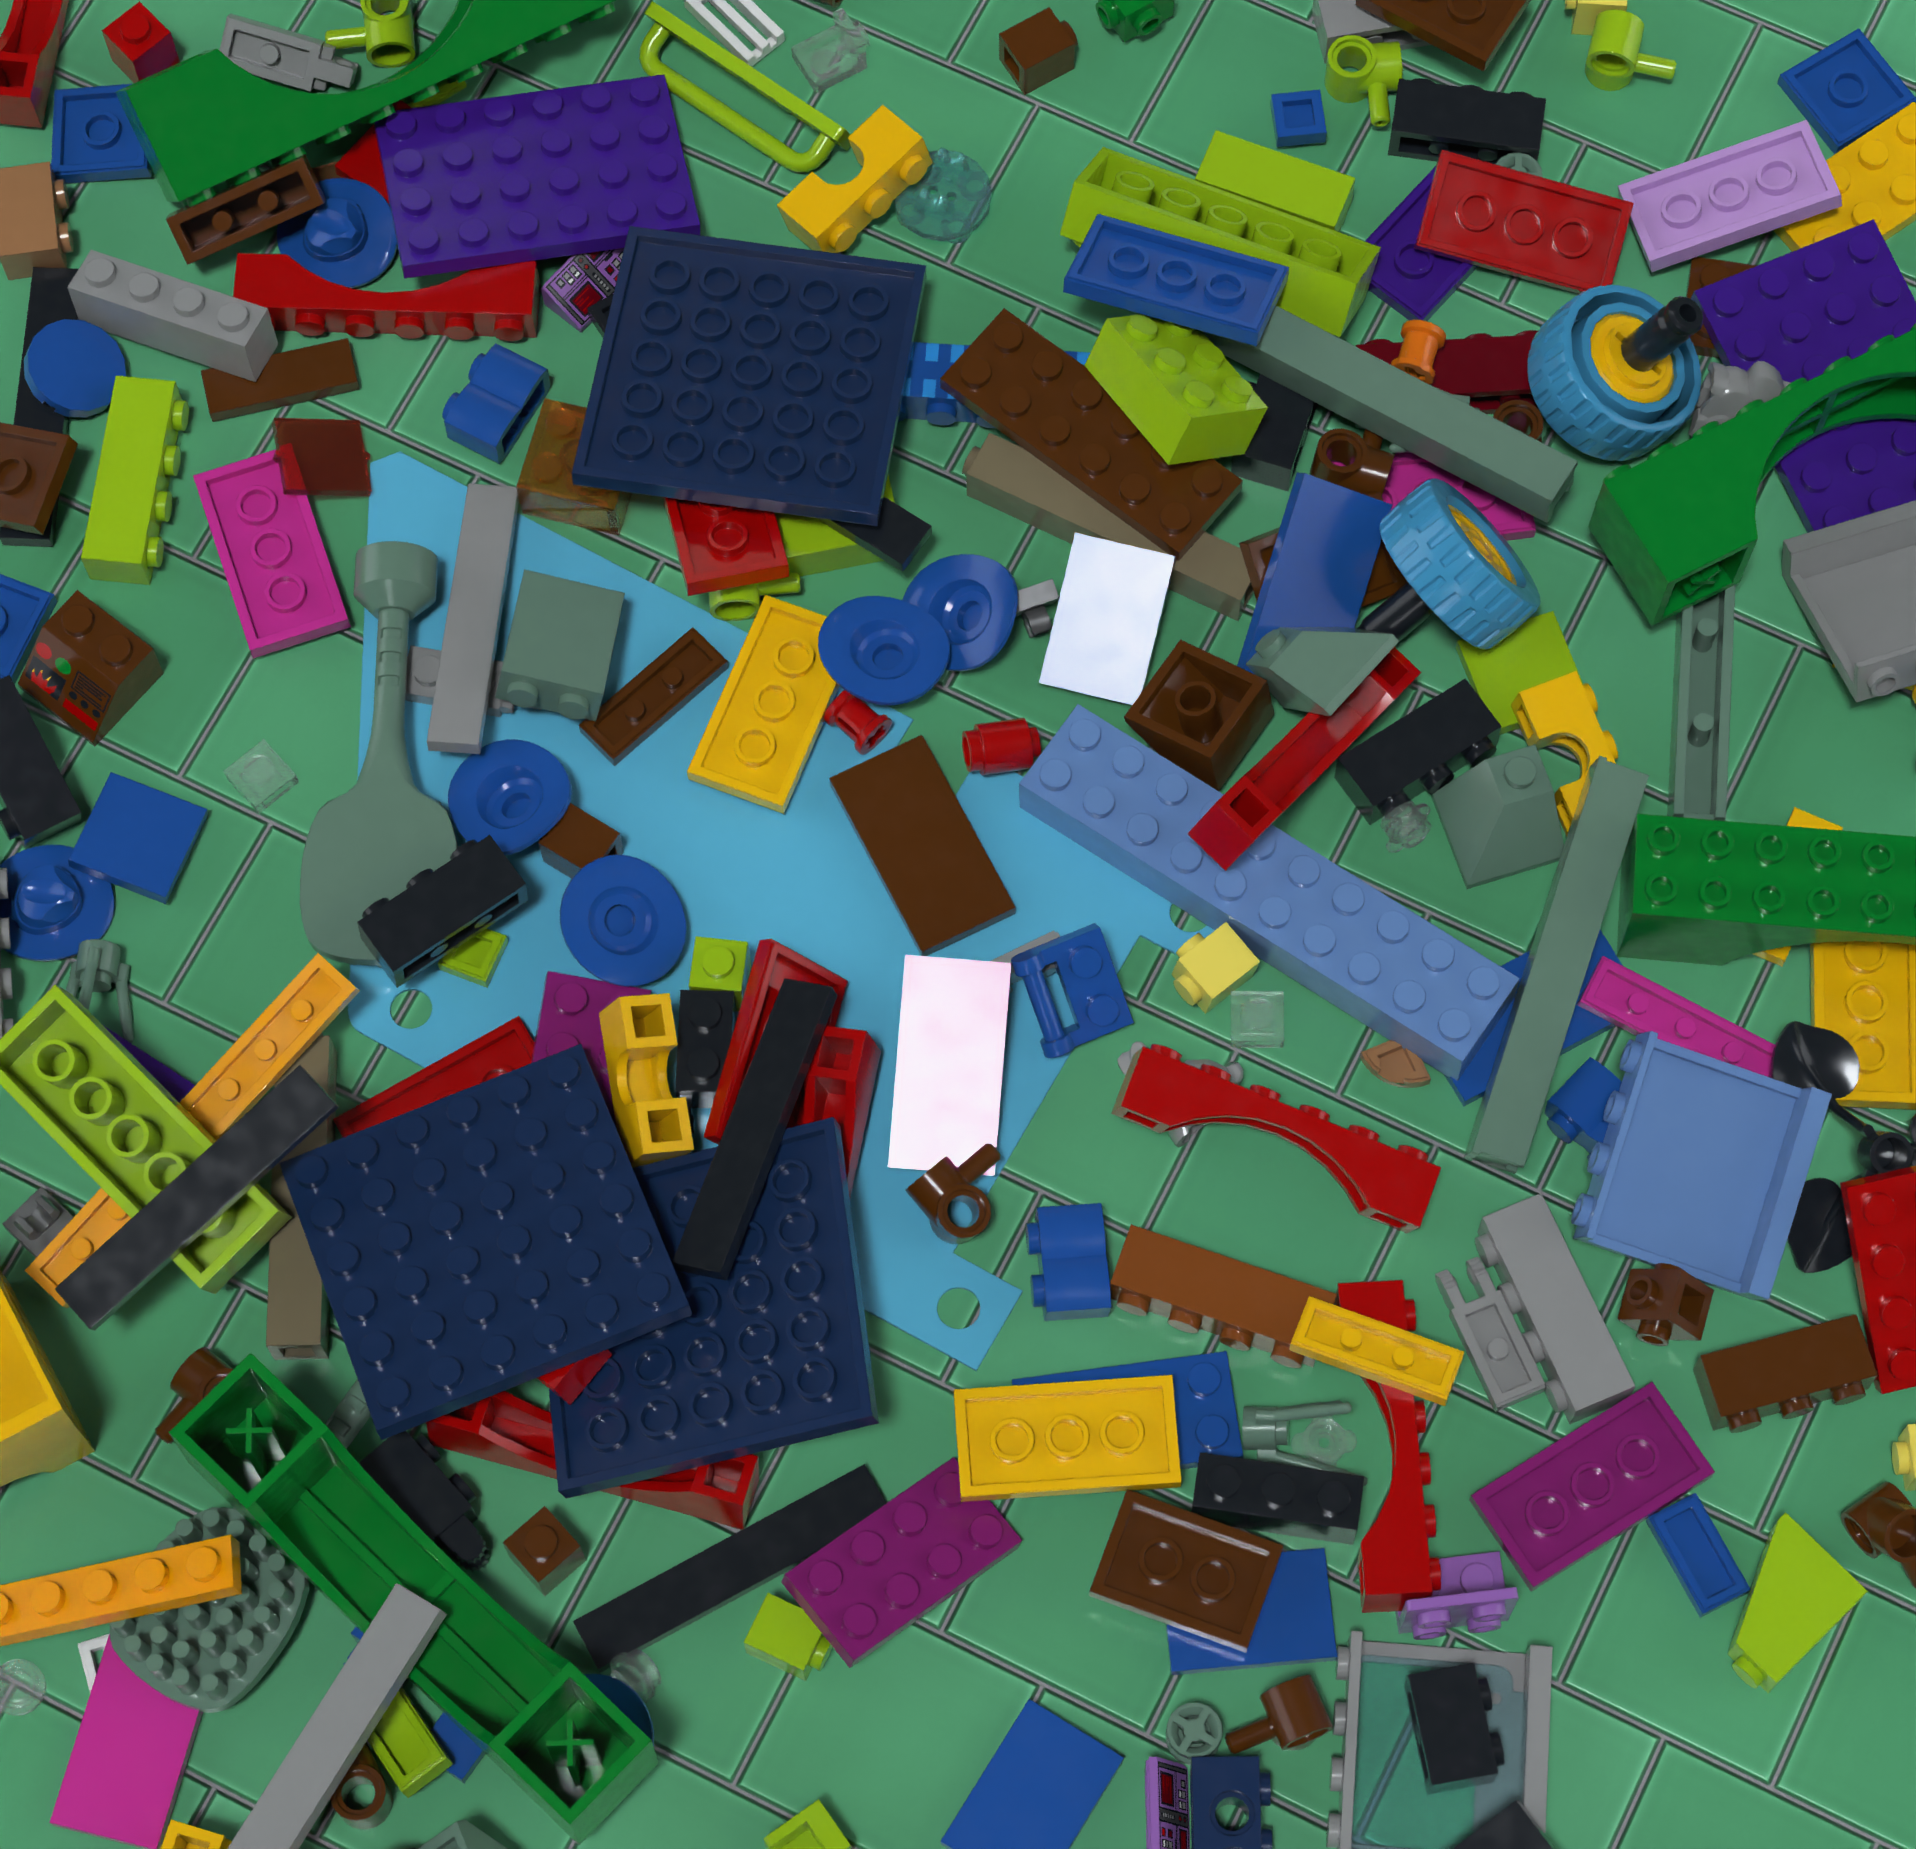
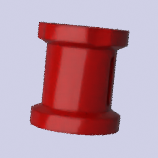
M845 690L829 705L823 716L827 724L831 727L836 725L855 742V750L862 755L874 749L886 736L892 725V720L887 715L879 716L864 701Z

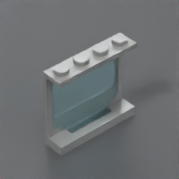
M1351 1631L1348 1646H1338L1336 1680H1346L1345 1701H1335L1333 1735L1343 1736L1342 1757H1332L1329 1788L1330 1791H1337L1340 1794L1338 1814H1328L1326 1846L1337 1849H1453L1515 1800H1519L1545 1834L1553 1647L1530 1645L1526 1654L1362 1641V1631ZM1474 1663L1477 1678L1486 1677L1489 1684L1492 1710L1485 1711L1489 1733H1499L1505 1763L1503 1766H1497L1498 1775L1493 1783L1427 1795L1404 1689L1405 1681L1409 1674Z

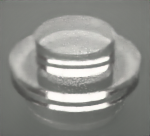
M633 1649L629 1653H618L610 1662L611 1677L628 1684L638 1693L644 1703L654 1697L655 1688L661 1684V1676L657 1666L647 1654L641 1650Z
M14 1659L0 1666V1710L13 1716L25 1715L35 1710L44 1699L46 1693V1680L42 1671L34 1663L24 1659Z

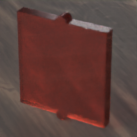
M273 419L272 427L276 445L273 460L279 463L284 495L370 496L372 490L367 467L370 454L364 450L359 420Z

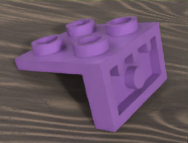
M1500 1551L1440 1558L1441 1590L1433 1591L1432 1597L1407 1600L1402 1611H1395L1399 1634L1413 1632L1414 1639L1427 1640L1445 1636L1447 1634L1446 1628L1468 1626L1469 1633H1485L1501 1628L1502 1621H1508L1519 1598L1517 1587L1505 1588Z

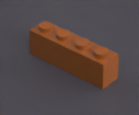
M1132 1224L1110 1282L1111 1299L1116 1300L1117 1307L1128 1313L1146 1316L1148 1312L1166 1317L1168 1318L1167 1322L1169 1325L1187 1333H1198L1199 1329L1219 1335V1341L1226 1346L1242 1351L1250 1350L1251 1346L1271 1353L1270 1358L1291 1368H1301L1302 1364L1314 1367L1316 1361L1315 1359L1290 1351V1343L1308 1297L1311 1296L1334 1305L1337 1296L1336 1293Z

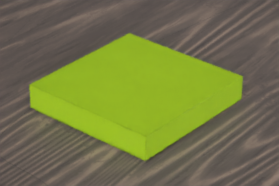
M1554 611L1528 618L1520 627L1493 648L1480 649L1464 639L1457 640L1456 650L1469 683L1502 726L1499 735L1520 729L1511 707L1519 692L1577 671L1579 675Z

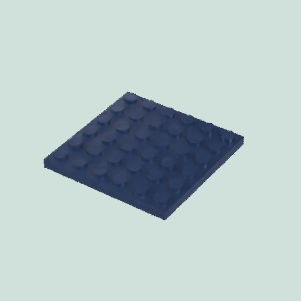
M629 226L573 465V485L878 526L926 281V265Z
M581 1044L279 1163L373 1423L381 1440L692 1315L687 1298Z
M831 1117L785 1130L727 1281L678 1271L672 1263L692 1312L691 1316L609 1348L608 1350L612 1353V1356L571 1405L549 1389L558 1492L566 1499L878 1424L879 1419L841 1129L835 1118ZM717 1147L633 1168L671 1262L674 1259Z

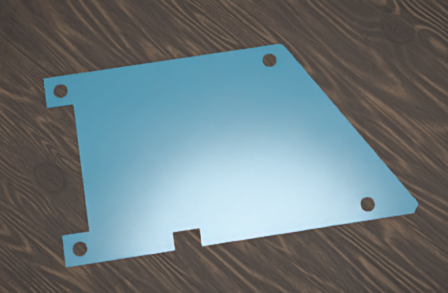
M399 451L370 463L367 545L385 541L408 542L423 546L437 556L436 600L430 607L409 621L408 653L410 645L441 651L468 487ZM517 513L495 660L502 662L504 660L525 569L625 593L601 705L692 627L727 660L728 669L616 766L580 732L579 724L585 719H570L558 712L545 709L538 710L514 706L513 713H502L501 717L486 715L481 748L496 741L518 739L534 743L549 751L558 759L569 775L572 785L570 803L619 832L624 850L622 855L635 857L650 864L674 888L682 904L686 919V938L682 953L675 965L664 976L654 982L632 987L652 990L651 994L670 993L677 1043L680 990H689L695 936L748 942L751 969L759 941L773 939L848 981L835 1027L867 1031L881 1050L850 1198L864 1310L977 1371L1023 1291L954 1254L958 1244L947 1243L936 1236L931 1228L928 1217L905 1191L927 1171L888 1168L905 955H921L834 794L829 781L830 777L898 746L912 724L913 719L887 705H878L864 701L879 716L885 714L892 720L891 728L886 736L874 749L864 755L855 750V742L836 725L831 727L824 720L784 814L689 780L687 776L689 765L748 633L724 620L714 618L709 612ZM365 607L358 777L365 761L371 736L378 619ZM839 686L838 691L834 697V700L842 691H844L842 687ZM405 700V740L414 785L422 794L439 801L445 808L455 833L457 846L459 847L467 841L459 833L452 821L448 807V790L455 772L471 754L428 751L427 736L432 705ZM979 771L969 772L955 796L1016 907V914L928 955L929 957L991 961L1053 930L1058 932L1061 937L1096 923L1101 928L1116 974H1118L1140 936L1177 955V950L1194 935L1200 933L1206 938L1215 931L1207 925L1196 932H1186L1174 925L1170 917V908L1173 903L1020 808L1019 783L1023 776L1014 771L983 776ZM540 840L522 851L505 855L526 883L528 901L487 928L506 935L508 939L506 949L488 988L439 970L438 961L398 988H396L383 968L377 965H350L349 981L360 990L348 1004L349 1019L355 1030L415 1064L426 1068L517 1016L520 1017L535 1042L544 981L548 971L603 981L584 969L573 957L565 943L560 926V906L564 891L571 878L543 862L538 843ZM1056 971L1046 977L1045 980L1062 1028L1075 1024ZM1023 979L1011 985L1013 991L1009 994L997 1143L1000 1160L996 1162L995 1176L981 1175L970 1184L980 1189L986 1197L1072 1052L1070 1051L1055 1058L1045 1057L1040 1044L1043 1034ZM409 990L424 993L432 1004V1012L427 1022L413 1029L397 1025L391 1017V1005L394 999L399 994ZM677 1046L670 1051L667 1060V1080L673 1098H676ZM694 1108L693 1116L695 1117V1130L692 1135L694 1150L690 1153L718 1146V1144L703 1137L711 1108ZM960 1201L949 1203L947 1213L950 1221L958 1227H969L972 1222L970 1208ZM952 1289L968 1290L979 1301V1316L967 1328L954 1329L948 1327L939 1318L937 1312L938 1302L946 1292Z

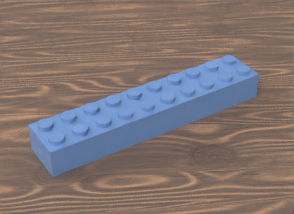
M1077 704L1020 781V808L1212 929L1216 930L1227 922L1255 956L1385 1038L1399 1043L1403 1049L1407 1048L1418 1055L1422 1061L1447 1077H1452L1456 1081L1460 1079L1515 999L1520 978L1274 825H1271L1225 871L1187 834L1224 794Z

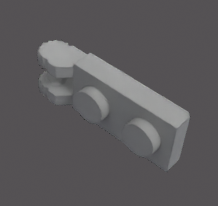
M1477 1256L1466 1261V1271L1470 1282L1480 1298L1465 1303L1455 1278L1447 1269L1436 1273L1435 1278L1443 1300L1450 1310L1449 1317L1494 1412H1497L1544 1392L1546 1386L1501 1290L1496 1291L1485 1266Z

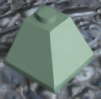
M1279 627L1268 632L1259 640L1255 647L1257 652L1246 665L1255 675L1267 680L1269 691L1284 708L1331 716L1395 647L1399 640L1390 633L1349 627Z
M1535 744L1488 758L1432 794V800L1466 889L1560 860L1564 843L1554 790Z

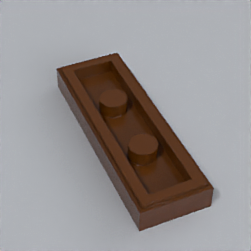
M348 338L273 354L256 382L215 368L201 370L212 422L360 389Z
M692 627L601 705L596 721L585 719L580 723V732L616 766L728 669V662Z

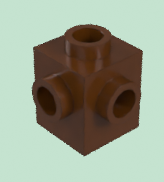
M1658 1263L1655 1264L1654 1269H1631L1625 1293L1622 1297L1618 1320L1637 1331L1636 1337L1639 1340L1651 1345L1667 1346L1669 1340L1701 1341L1714 1290L1682 1268L1671 1264Z

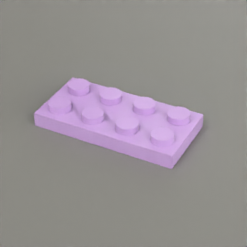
M1807 120L1618 185L1620 199L1634 203L1629 221L1651 272L1842 206L1841 193Z

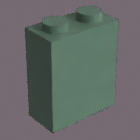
M524 569L495 698L509 701L518 707H536L558 712L570 719L596 721L605 690L625 593Z

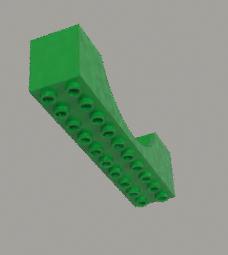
M458 0L454 11L441 32L415 60L380 82L340 94L309 93L272 84L234 64L218 49L199 53L115 93L168 202L181 201L183 207L187 205L191 207L217 195L213 186L226 181L228 186L233 184L237 186L261 175L262 173L258 167L260 164L270 160L272 165L278 163L282 165L306 154L303 145L312 140H315L317 145L321 143L325 145L350 134L351 131L348 124L359 119L361 124L367 122L371 124L395 113L393 103L401 99L406 104L410 102L417 103L440 92L437 83L447 79L448 83L451 84L456 81L460 83L484 72L481 62L491 59L494 64L499 61L505 62L529 51L525 42L533 38L537 44L563 36L572 31L569 24L572 20L578 19L579 23H583L588 20L592 22L616 11L613 4L616 0Z
M1916 323L1909 332L1897 338L1893 335H1887L1877 340L1868 348L1866 353L1854 359L1845 356L1834 361L1818 377L1809 381L1806 378H1800L1791 382L1780 392L1779 396L1765 403L1762 399L1754 400L1737 412L1736 417L1722 424H1719L1718 421L1709 422L1699 428L1692 435L1691 439L1677 446L1674 443L1662 445L1653 451L1646 461L1632 468L1628 464L1622 465L1606 475L1603 479L1588 527L1651 626L1740 583L1758 540L1755 519L1758 487L1767 474L1791 451L1819 434L1854 422L1895 418L1916 420Z
M1637 814L1621 862L1617 957L1722 966L1749 954L1810 943L1859 941L1916 945V837Z
M252 1353L248 1354L169 1431V1434L188 1463L363 1634L396 1583L447 1614L409 1673L408 1678L578 1845L657 1766L659 1762L652 1740L578 1668L535 1637L456 1565L374 1481L333 1432Z

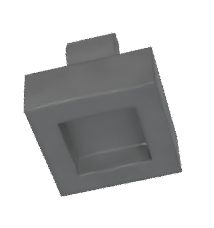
M1053 579L1018 590L1016 616L1022 615L1029 638L1049 632L1052 629L1045 606L1051 605L1059 599Z
M41 1186L2 1224L36 1258L72 1220L73 1216Z

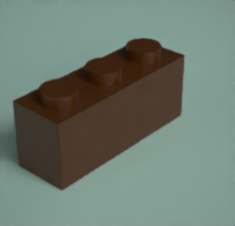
M304 154L282 165L278 164L261 172V175L237 186L232 185L216 192L217 195L191 207L187 205L169 213L166 221L187 265L324 204L326 197L306 155Z
M1856 1314L1700 1355L1693 1368L1712 1429L1717 1430L1729 1426L1731 1433L1753 1429L1762 1424V1417L1781 1413L1783 1419L1805 1415L1813 1411V1404L1833 1399L1835 1405H1844L1857 1401L1866 1396L1865 1390L1869 1389L1878 1376Z

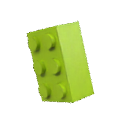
M1143 314L1107 318L1084 365L1168 465L1245 454L1268 408L1253 391L1251 384L1240 376L1224 357L1223 352L1214 346L1202 331Z

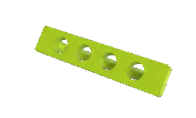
M652 1L644 14L654 24L644 37L639 52L640 63L643 71L648 76L664 74L669 91L791 171L797 173L809 172L818 168L827 159L835 145H838L845 151L849 150L851 145L848 137L851 134L845 128ZM671 34L820 133L810 149L804 153L796 152L661 62L658 57L659 51Z

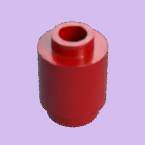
M1025 718L975 724L973 730L963 731L962 750L968 772L979 771L982 776L1030 769L1033 765V758L1039 757L1041 754L1038 730L1035 726L1029 727Z

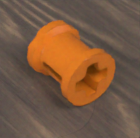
M1424 320L1406 321L1401 329V336L1404 340L1399 356L1392 360L1391 365L1427 384H1432L1435 376V371L1432 368L1437 349L1442 348L1445 344L1446 334L1444 330L1431 322Z

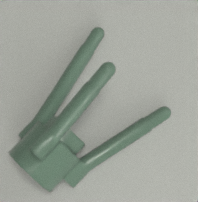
M90 939L82 941L79 944L77 961L71 963L66 991L76 997L80 986L79 1002L89 1011L92 992H106L111 989V983L116 984L123 1038L132 1043L134 1034L128 991L130 967L120 963L121 948L117 944L106 940Z
M1336 1400L1284 1407L1244 1406L1242 1424L1243 1449L1257 1450V1461L1362 1476L1277 1450L1278 1445H1288L1289 1420L1347 1414L1352 1410L1351 1404ZM1365 1476L1363 1486H1365L1368 1481Z

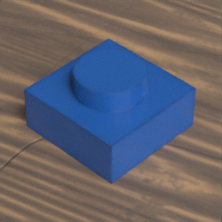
M1320 89L1271 94L1270 106L1277 147L1323 143L1326 141L1327 131Z

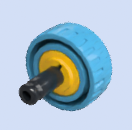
M1620 285L1589 288L1560 307L1535 334L1527 361L1528 381L1534 401L1550 427L1563 440L1579 451L1592 457L1609 461L1631 460L1634 457H1640L1667 440L1691 417L1700 396V363L1695 347L1690 339L1691 335L1698 332L1703 325V313L1700 307L1692 299L1683 296L1673 298L1667 306H1664L1646 293Z
M1436 478L1429 479L1407 495L1382 518L1379 527L1381 538L1392 560L1407 582L1366 616L1357 629L1390 633L1400 642L1435 613L1462 639L1477 648L1489 649L1513 633L1538 610L1541 602L1540 594L1518 555L1481 511L1448 483Z

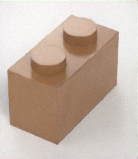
M50 161L0 168V261L8 280L32 277L33 267L67 268L66 253L74 251L69 222L63 223L62 210L69 209L66 182L64 179H56Z

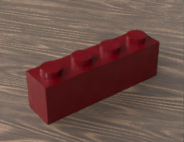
M1528 330L1520 332L1515 336L1492 337L1486 333H1477L1467 336L1465 339H1447L1444 346L1437 349L1432 366L1435 376L1433 383L1429 385L1451 394L1470 396L1469 405L1474 408H1480V411L1485 414H1494L1499 406L1511 400H1523L1533 404L1538 409L1530 389L1527 373L1529 350L1532 340L1538 331ZM1375 339L1365 344L1356 345V347L1391 365L1392 360L1398 358L1403 342L1393 343L1387 339Z

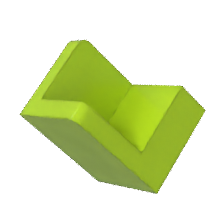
M819 1799L763 1838L766 1849H851V1845Z

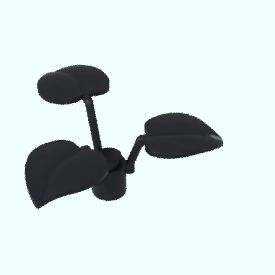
M1798 1021L1788 1023L1781 1032L1774 1047L1771 1064L1772 1079L1801 1089L1814 1087L1832 1094L1828 1106L1829 1109L1863 1135L1858 1145L1857 1155L1864 1170L1850 1180L1915 1166L1916 1114L1911 1119L1909 1125L1910 1137L1913 1143H1910L1899 1133L1875 1131L1871 1125L1865 1124L1836 1101L1837 1098L1850 1094L1858 1082L1860 1064L1854 1048L1847 1040L1833 1031L1810 1026ZM1814 1178L1805 1182L1787 1239L1796 1266L1802 1272L1814 1273L1824 1271L1839 1265L1852 1256L1842 1191L1835 1182L1826 1178Z

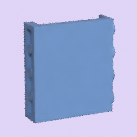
M1653 1031L1637 1034L1635 1041L1630 1039L1627 1042L1620 1059L1619 1069L1625 1071L1619 1092L1614 1090L1611 1093L1604 1110L1603 1120L1608 1122L1609 1125L1603 1143L1597 1142L1588 1161L1587 1171L1593 1174L1587 1194H1580L1572 1212L1571 1223L1577 1225L1573 1239L1652 1266L1658 1263H1665L1680 1267L1704 1284L1751 1300H1769L1832 1094L1814 1087L1801 1089L1657 1038L1658 1033Z

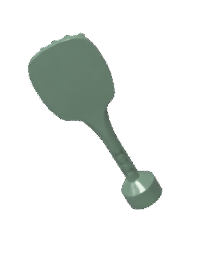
M385 541L372 543L360 548L356 553L354 597L378 619L374 711L371 736L357 783L347 793L327 801L318 810L310 827L302 857L300 909L307 939L313 949L320 955L335 961L349 963L350 965H377L381 967L360 936L357 922L363 918V912L377 900L382 898L391 900L405 891L407 883L421 871L430 868L435 871L449 862L451 854L458 848L447 811L439 801L422 794L414 785L408 762L405 740V695L409 621L435 602L438 558L431 550L408 542Z
M358 1379L325 1423L346 1449L371 1416ZM212 1507L197 1513L190 1519L179 1520L175 1530L161 1541L154 1551L231 1534L240 1542L242 1594L109 1623L112 1647L135 1675L170 1700L204 1713H215L230 1708L262 1679L291 1638L300 1620L309 1593V1580L235 1508Z

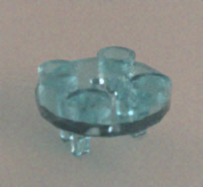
M939 148V150L929 152L933 163L927 168L921 180L913 185H909L894 199L896 216L902 226L907 227L910 231L925 239L948 241L954 244L962 243L970 237L971 232L976 230L989 214L992 190L988 175L977 161L961 152ZM935 190L937 193L931 194L930 191ZM949 197H955L956 199H954V200H949L948 198H949Z

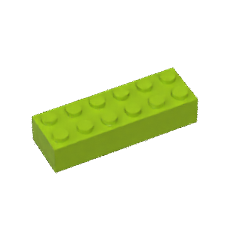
M1102 147L1074 181L1060 231L1061 236L1072 239L1077 246L1081 247L1097 214L1287 266L1289 267L1288 281L1276 306L1338 337H1341L1365 300L1381 247L1105 147Z
M54 985L0 1039V1085L131 1219L217 1141L71 993L57 985ZM257 1182L181 1251L173 1261L200 1289L216 1294L292 1216Z

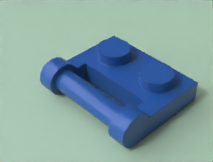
M1096 923L1012 957L1011 963L1016 976L1023 978L1042 1031L1043 1038L1040 1040V1044L1046 1058L1062 1056L1072 1051L1078 1045L1134 1023L1101 928ZM1053 962L1075 1024L1062 1028L1042 972L1046 965Z

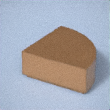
M1389 1040L1360 1053V1058L1366 1068L1383 1082L1403 1088H1416L1430 1084L1431 1078L1422 1059L1407 1048L1403 1049L1402 1045L1395 1041Z

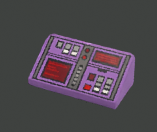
M624 248L572 255L542 286L541 291L544 305L582 333L592 322L588 316L587 308L614 294Z
M1148 1757L1144 1768L1146 1849H1190L1188 1770L1183 1764L1160 1757Z

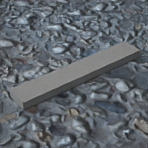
M468 483L428 729V751L480 754L519 506V487Z
M395 1584L227 1849H299L447 1614L400 1584Z

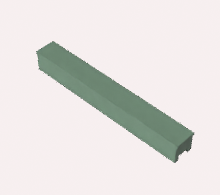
M1275 306L1257 347L1203 332L1225 356L1546 523L1553 516V509L1565 490L1569 491L1573 485L1574 471L1578 464L1577 460L1278 306Z
M1735 585L1676 614L1667 816L1725 821Z
M1599 756L1589 767L1463 1158L1468 1161L1476 1160L1513 1174L1517 1172L1518 1167L1523 1168L1649 777L1647 774L1609 762L1606 757Z

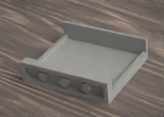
M1916 500L1783 540L1782 576L1856 703L1876 696H1885L1893 691L1915 685Z

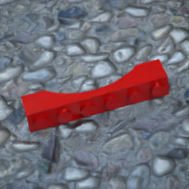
M69 0L13 1L9 18L0 36V124L42 128Z
M237 253L233 297L268 308L274 331H297L307 336H318L324 332H341L355 337H369L374 333L397 334L408 339L420 338L423 335H446L455 340H467L473 336H489L503 341H518L523 337L537 338L541 284L536 261H527L471 269L439 285L414 291L382 293L356 290L327 281L302 267L287 254Z
M1394 647L1331 716L1309 712L1254 767L1244 774L1187 834L1226 871L1401 695L1421 672Z
M826 1026L805 1078L803 1124L834 1117L839 1123L849 1198H851L881 1050L867 1031Z
M1152 1044L1150 1049L1143 1046L1133 1055L1111 1114L1160 1134L1185 1126L1211 1123L1242 1125L1274 1134L1301 1148L1325 1167L1346 1192L1358 1214L1404 1233H1409L1421 1226L1441 1167L1427 1162L1429 1155L1425 1152L1407 1145H1399L1398 1149L1382 1144L1378 1142L1380 1136L1376 1132L1362 1126L1349 1125V1128L1346 1129L1329 1122L1330 1115L1321 1109L1309 1105H1300L1299 1109L1279 1102L1281 1095L1269 1088L1253 1084L1247 1089L1230 1082L1231 1075L1228 1072L1211 1065L1202 1064L1200 1069L1183 1063L1180 1061L1182 1058L1180 1053L1162 1045Z
M1403 1280L1338 1283L1335 1300L1336 1306L1409 1332L1416 1331L1414 1299H1405ZM1360 1376L1375 1397L1387 1427L1392 1452V1481L1389 1494L1377 1520L1360 1543L1357 1559L1362 1613L1402 1611L1405 1601L1432 1597L1433 1591L1441 1590L1439 1557H1429L1428 1538L1436 1537L1435 1509L1433 1504L1424 1505L1423 1485L1431 1484L1430 1457L1428 1452H1419L1418 1434L1426 1432L1425 1405L1423 1400L1414 1401V1395Z
M507 1391L500 1392L426 1422L429 1442L433 1446L557 1479L551 1413L517 1398ZM749 1454L600 1491L743 1530L759 1482V1458L757 1455Z

